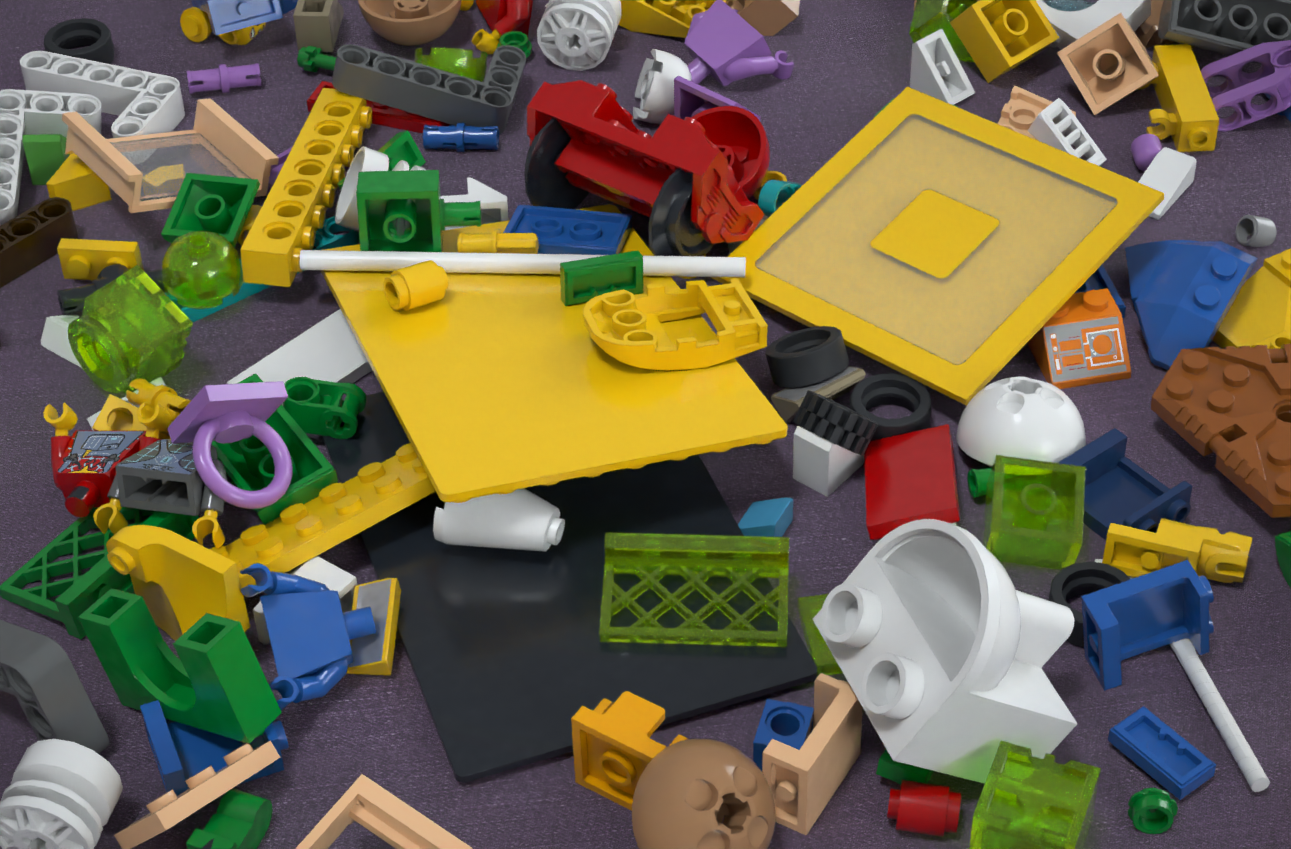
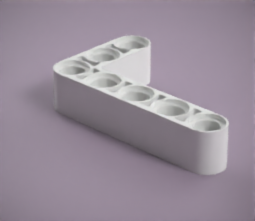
M32 51L20 59L26 90L81 93L97 97L101 102V112L119 116L111 126L113 138L172 132L185 116L180 83L174 77L47 51ZM156 150L121 154L135 166L146 162Z
M15 89L0 90V226L15 218L18 214L24 157L23 135L61 134L67 138L68 125L62 121V114L68 112L79 113L101 134V102L97 97L81 93Z

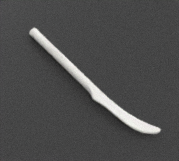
M1095 559L1094 562L1102 563L1103 559ZM1186 638L1170 643L1252 791H1263L1269 786L1270 781L1198 657L1195 647Z

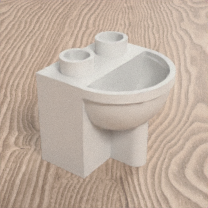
M921 519L895 528L876 543L841 585L835 587L828 594L822 609L812 619L893 761L1017 791L1077 725L1076 720L1042 670V666L1071 635L1074 627L1072 611L1064 605L1015 590L1008 573L998 559L973 534L959 526L936 519ZM1006 755H1007V759H1006L1005 765H1004V767H1003V770H1002V773H1001V776H1000V771H1001V768H1002V766H1003L1004 760H1005Z

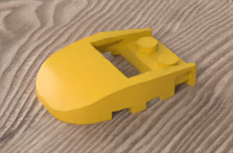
M738 278L729 279V284L707 286L704 280L686 281V289L665 290L663 283L647 284L646 293L634 295L624 289L608 292L592 298L583 308L584 324L594 342L615 359L638 368L653 370L707 368L767 347L768 325ZM707 313L717 330L716 339L696 343L695 337L679 338L676 340V346H673L660 323Z

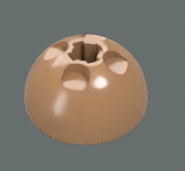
M358 0L364 19L379 36L395 44L416 46L429 43L442 36L457 18L462 0Z
M688 739L672 744L658 753L649 762L636 785L632 802V826L639 849H768L774 833L775 803L766 777L750 757L729 744L712 739Z

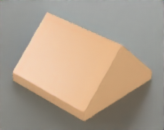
M1119 13L1057 52L1094 115H1097L1159 76L1144 45L1122 13Z

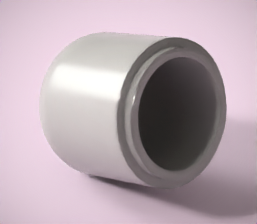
M1245 215L1236 226V239L1243 246H1269L1276 238L1277 229L1274 222L1269 218ZM1250 234H1253L1252 237L1247 241V237Z

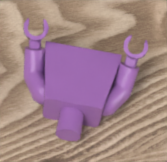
M716 0L709 10L693 16L684 41L686 48L694 59L687 65L691 73L692 82L699 84L709 74L722 86H727L733 81L756 75L773 74L778 79H787L791 76L794 62L786 63L787 53L780 50L776 52L774 57L770 56L772 53L763 35L738 14V10H733L723 0Z

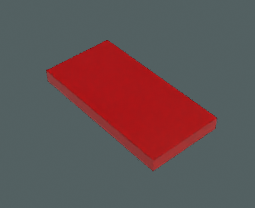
M949 424L870 441L865 451L866 526L870 540L881 539L895 528L915 520L936 519L948 523L960 521L953 441Z

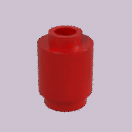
M902 780L900 790L890 789L887 818L897 820L896 830L942 837L944 832L957 833L961 793L949 792V786Z

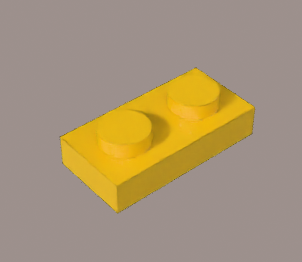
M61 238L57 247L64 279L94 280L97 279L99 273L105 267L113 264L124 265L130 271L141 270V272H144L138 242Z

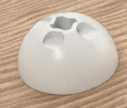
M1024 376L1001 379L979 391L964 409L956 435L959 447L970 457L994 467L1019 471L1052 469L1053 465L1086 446L1084 424L1072 400L1051 383Z

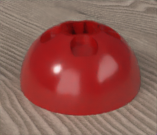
M735 106L714 107L692 116L691 118L698 121L705 128L704 134L707 139L716 145L725 156L728 165L735 171V179L749 199L761 186L769 167L770 146L762 123L751 112Z

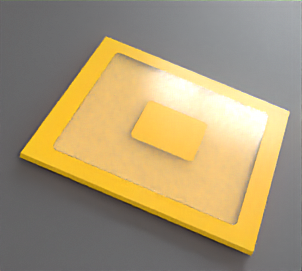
M907 86L751 234L748 240L743 241L727 256L746 257L745 278H711L722 284H729V279L738 278L750 298L808 327H835L841 330L846 346L967 406L971 399L998 374L1164 200V193Z

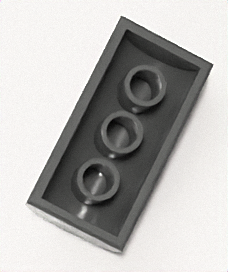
M1164 0L1159 17L1158 35L1161 39L1191 45L1228 56L1261 43L1291 40V0Z

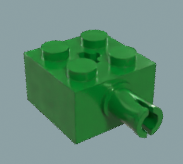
M439 170L366 171L358 173L356 196L360 251L442 252V231H445V227H481L480 201L445 203L444 199H441Z

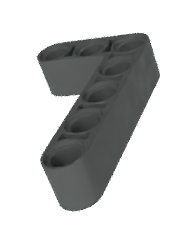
M346 44L337 50L332 84L338 91L451 125L457 126V123H466V126L474 127L498 126L500 135L506 128L526 63V55L521 49L514 46L502 45L497 47L485 80L480 82L359 45Z
M0 620V690L16 696L38 740L59 739L71 741L92 749L98 754L107 748L110 742L108 735L63 648L47 636Z

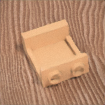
M820 673L814 681L813 731L800 750L772 739L763 751L762 773L766 777L773 794L776 813L775 822L804 835L808 834L860 756L863 707L848 682Z

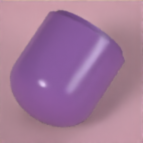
M1140 135L1131 144V152L1135 164L1143 172L1147 170L1155 156L1163 148L1160 139L1156 135Z

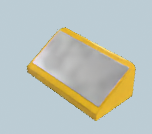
M385 578L355 585L352 610L370 606L376 634L349 640L354 662L348 665L347 674L391 676L401 597L398 578Z

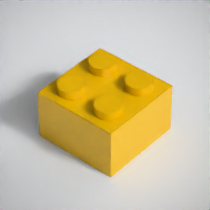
M980 0L950 22L987 83L1034 57L1059 39V36L1036 0Z

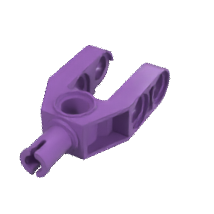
M1291 40L1261 43L1210 63L1201 70L1205 84L1213 76L1222 75L1226 77L1225 82L1220 86L1210 87L1206 84L1210 97H1214L1212 102L1216 112L1223 107L1235 109L1230 117L1219 118L1218 131L1234 130L1284 111L1291 106ZM1249 62L1261 63L1259 70L1254 73L1242 71L1243 66ZM1267 93L1271 95L1270 99L1264 104L1255 105L1251 103L1252 98L1257 94Z

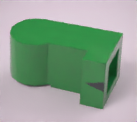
M234 788L230 789L224 794L216 814L212 815L204 829L196 828L186 842L187 849H257L270 825L273 811L271 800Z

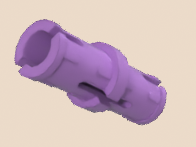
M259 63L226 67V64L218 65L219 68L186 71L189 94L222 89V93L230 92L229 88L261 86Z

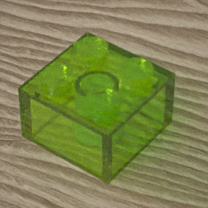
M996 455L987 482L983 546L1001 562L1059 570L1074 564L1083 543L1086 467Z

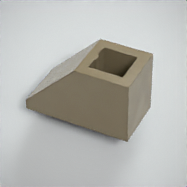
M298 0L293 14L298 51L303 46H313L321 48L322 53L333 52L344 14L343 7L337 0Z

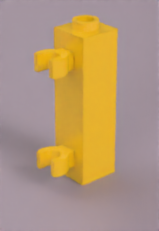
M1191 45L1154 46L1152 63L1159 76L1139 89H1144L1153 84L1162 109L1150 110L1148 115L1151 123L1161 124L1155 127H1147V134L1156 135L1160 140L1171 135L1178 152L1214 151L1219 117Z

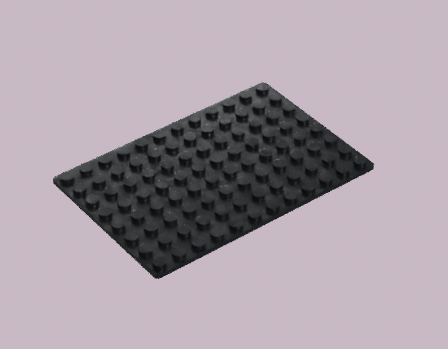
M384 391L366 395L367 403L365 409L357 415L358 427L352 437L337 439L321 435L339 483H344L356 477L358 471L368 464L382 463L395 456L396 451L400 447L410 443ZM343 421L341 422L340 427L344 426L345 423ZM699 454L689 456L680 461L667 460L647 464L639 469L626 468L605 472L597 477L584 476L563 480L555 485H537L525 488L559 508L560 518L565 520V527L558 545L551 544L547 551L450 545L437 541L434 538L433 532L434 514L436 507L444 509L445 502L440 500L436 491L359 533L377 580L398 578L401 597L397 631L454 777L462 783L572 752L571 718L582 705L594 710L604 698L615 702L625 691H629L664 708L665 720L661 723V725L805 684L817 678V666Z

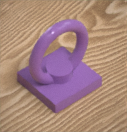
M284 382L205 385L167 428L172 444L193 442V460L200 478L216 496L229 504L248 509L267 507L277 502L286 493L291 483L293 467L289 450L281 436L265 422L288 398ZM252 435L257 437L272 455L275 466L272 482L266 488L257 491L243 490L229 483L221 476L212 461V441L232 443L250 438Z

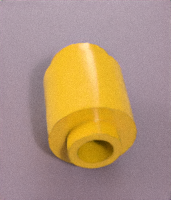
M432 260L395 270L390 277L384 279L385 297L393 309L401 308L405 311L442 300L445 296V290L448 288L447 274L441 266H438Z

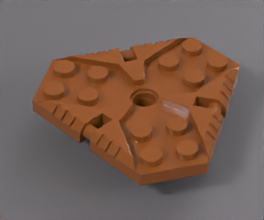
M1283 344L1281 348L1268 349L1267 345H1255L1253 348H1250V346H1239L1238 348L1228 346L1220 349V347L1181 349L1152 395L1151 410L1202 456H1207L1214 452L1217 455L1215 467L1271 518L1291 517V344Z

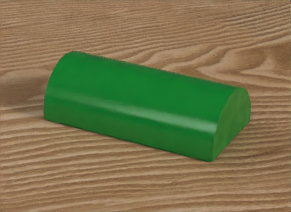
M255 373L236 384L263 381ZM282 404L265 422L285 442L291 456L293 473L286 493L277 502L264 508L252 509L264 525L279 518L280 513L287 507L299 503L305 504L318 497L319 492L323 488L338 483L337 474L333 466ZM252 435L250 438L232 443L212 441V445L217 450V459L223 463L226 476L234 486L243 490L257 491L266 488L272 482L275 473L274 461L267 447L257 437Z

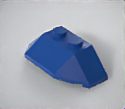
M1222 241L1170 243L1134 304L1141 331L1148 346L1151 363L1169 370L1181 349L1208 347L1258 258Z

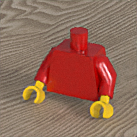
M462 0L460 10H469L474 0ZM476 0L479 10L492 31L490 34L484 29H480L474 34L472 44L484 54H493L497 49L500 37L508 32L518 31L526 34L528 37L533 0Z

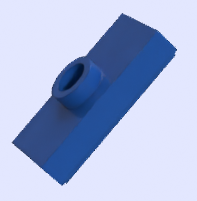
M1144 706L1109 729L1108 741L1179 800L1214 776L1216 764Z

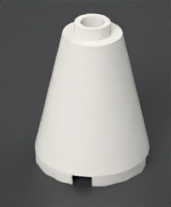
M522 488L509 494L496 493L471 498L462 503L445 502L444 509L436 507L433 532L434 538L437 541L450 545L547 551L551 544L558 545L565 527V520L560 518L559 508Z

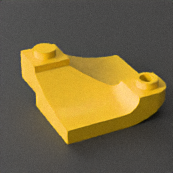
M1291 248L1264 259L1263 266L1245 281L1212 339L1221 348L1234 346L1235 348L1250 346V348H1253L1255 345H1267L1268 349L1281 348L1283 344H1291Z
M133 525L121 528L107 541V558L111 566L123 575L130 574L135 594L143 597L156 625L175 641L206 613L239 621L244 632L251 627L244 596L241 592L242 587L236 562L173 531L150 525Z

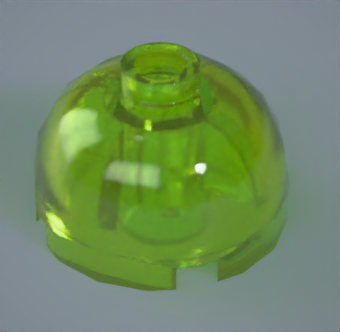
M422 48L415 49L414 62L483 82L487 70V53L481 51L479 58H474L473 50L431 48L430 55H422Z
M202 230L181 235L169 245L162 259L161 270L164 291L168 296L170 293L176 297L177 303L184 307L195 309L217 307L223 304L222 298L232 292L234 297L239 292L243 283L238 251L224 236L216 232Z

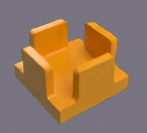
M629 691L623 692L615 702L604 698L594 710L582 705L571 718L575 783L632 811L633 796L641 774L649 762L658 753L667 748L665 745L650 739L651 735L665 720V709ZM679 734L670 745L688 740V738Z

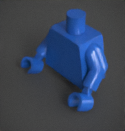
M260 563L252 564L241 570V574L251 575L256 582V585H248L241 589L244 596L252 597L262 591L267 594L261 596L260 599L278 677L272 680L269 686L271 690L278 691L282 696V699L277 701L280 710L286 708L291 702L298 703L325 696L347 674L348 665L354 662L349 640L376 634L371 607L343 613L338 591L329 590L323 583L295 574L270 572L265 565Z

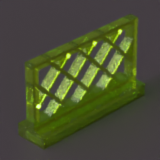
M645 533L605 534V565L599 631L600 642L787 647L789 537ZM614 574H636L642 581L625 593L614 583ZM666 575H681L688 582L671 594L658 581ZM712 576L728 577L733 584L717 595L704 582ZM758 577L779 578V586L766 596L761 594L750 583ZM651 588L663 601L647 613L634 599ZM697 589L710 602L693 614L680 601ZM741 590L756 602L755 605L742 615L726 603ZM614 595L617 598V600H615L612 603V597ZM779 599V605L777 608L773 603ZM625 606L639 618L630 627H610L611 617ZM671 608L686 620L677 628H664L656 621V619ZM719 609L732 623L723 630L710 629L702 621ZM765 610L778 622V631H758L749 622Z

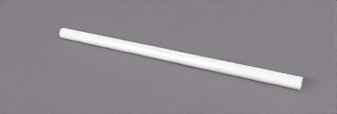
M301 250L300 269L393 272L432 260L438 266H441L446 273L560 274V263L606 255ZM643 256V276L745 278L746 257Z

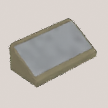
M847 366L839 374L822 382L803 387H787L773 394L771 400L784 422L790 423L794 420L808 390L835 400L852 391L858 383L865 379L866 373L863 369Z

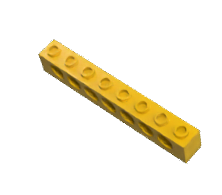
M322 88L240 249L243 282L291 287L297 272L303 271L300 269L301 250L313 249L316 231L323 228L327 208H332L334 204L337 184L345 177L344 167H350L354 159L355 149L360 148L362 145L364 130L369 129L371 126L372 109L366 106V99L343 93L337 89Z

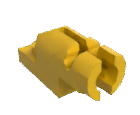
M1163 518L1160 520L1156 533L1111 523L1107 532L1102 563L1111 565L1123 571L1127 576L1136 578L1188 560L1198 576L1204 575L1207 579L1223 583H1243L1253 537L1231 531L1220 534L1218 528L1194 526Z

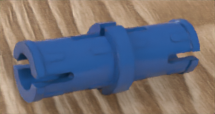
M457 123V126L424 125L423 147L424 149H456L457 152H465V149L498 150L499 127L466 126V123Z

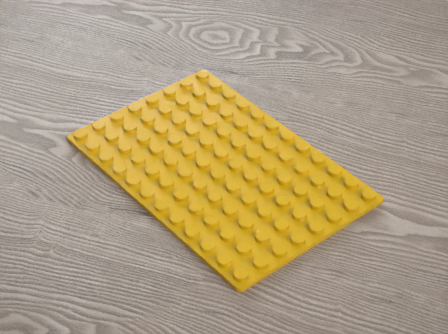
M611 204L576 209L621 213L615 205ZM510 220L482 224L481 227L469 226L442 231V252H458L457 240L460 232L493 233L494 229H500L503 233ZM632 227L621 253L639 250L642 256H653L651 250ZM360 244L325 250L360 251ZM320 270L435 491L443 502L462 503L471 498L496 493L509 494L517 489L537 485L550 486L568 479L584 476L597 477L605 472L626 468L639 469L647 464L667 460L680 461L693 455L709 452H726L731 448L750 444H768L773 440L787 436V424L735 358L707 368L653 370L625 364L607 354L594 342L584 324L583 308L586 303L565 306L561 301L560 274L446 273L448 288L445 290V296L442 300L405 311L401 308L393 309L385 297L384 279L390 277L392 272ZM643 276V293H646L647 284L663 283L665 290L680 289L671 276ZM701 314L679 320L660 322L673 346H676V340L679 338L695 337L696 343L716 339V333Z

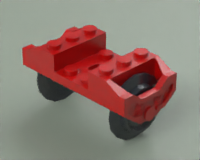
M578 80L552 85L544 81L527 106V136L530 138V148L525 162L524 176L525 192L532 206L575 209L591 192L650 217L648 225L649 246L653 256H703L716 243H732L749 239L765 214L758 204L749 201L744 190L735 179V171L728 165L725 156L705 136V128L702 124L691 117H685L683 120L668 114L654 135L651 136L635 127L632 122L633 116L616 101L617 94L605 84L598 83L595 86Z

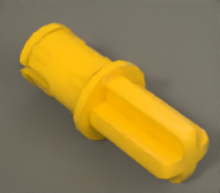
M494 229L493 233L460 232L457 240V250L460 253L537 254L539 249L537 234L502 233L500 229Z

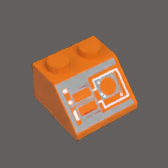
M1108 288L1074 293L1027 342L1046 381L1059 389L1131 378V366L1122 313Z

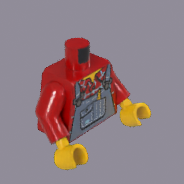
M64 402L63 414L61 417H58L57 410L51 404L45 407L43 412L44 418L55 428V436L51 437L53 479L55 486L63 492L66 499L65 507L68 512L82 518L86 517L93 507H100L110 502L111 499L107 495L116 475L115 466L125 458L132 456L157 440H161L158 439L159 433L165 431L172 421L168 410L160 404H157L156 408H154L147 402L142 403L137 410V419L147 427L146 431L76 430L72 436H69L68 431L75 427L78 420L73 409Z

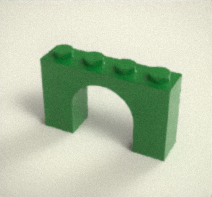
M111 588L78 617L123 706L141 711L140 705L159 700L166 719L250 744L255 738L262 735L265 728L282 713L239 621L206 613L173 643L179 656L178 658L161 636L142 596Z

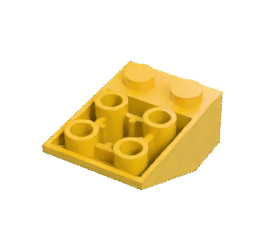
M620 0L622 16L619 25L631 32L686 38L693 16L709 10L716 0Z

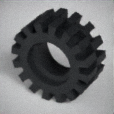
M810 390L807 391L793 420L794 423L815 433L817 436L862 456L878 426V423L858 412Z

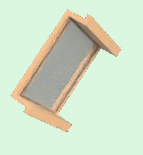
M211 98L197 100L193 130L105 139L79 113L68 112L62 114V121L68 125L65 154L75 153L129 205L128 211L130 213L172 208L186 173L258 179L260 186L255 197L267 196L271 165H278L279 161L278 156Z

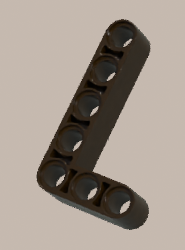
M59 197L46 199L0 226V288L58 254L57 247L61 238L78 239L71 203L67 199Z

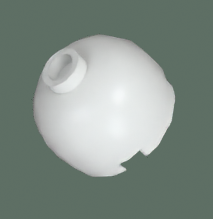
M652 49L650 52L654 59L646 58L638 79L634 97L640 98L641 103L640 109L633 107V118L648 123L661 124L668 114L674 116V78L681 76L691 81V73L687 64L679 57Z

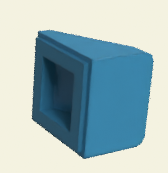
M785 497L753 502L738 523L744 537L775 548L793 521V499Z

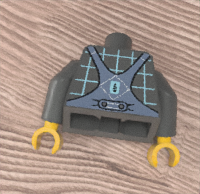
M171 439L157 440L132 456L125 458L115 466L116 475L107 495L111 500L109 503L98 507L93 515L95 524L103 534L107 532L108 527L115 535L121 528L128 526L127 520L120 512L122 507L197 516L202 512L204 516L198 518L192 526V532L198 544L203 546L204 537L212 533L215 547L220 548L223 545L225 536L217 521V517L223 514L225 501L216 496L200 478L193 460V442L172 444ZM211 444L212 461L221 476L227 480L225 467L217 459V450Z

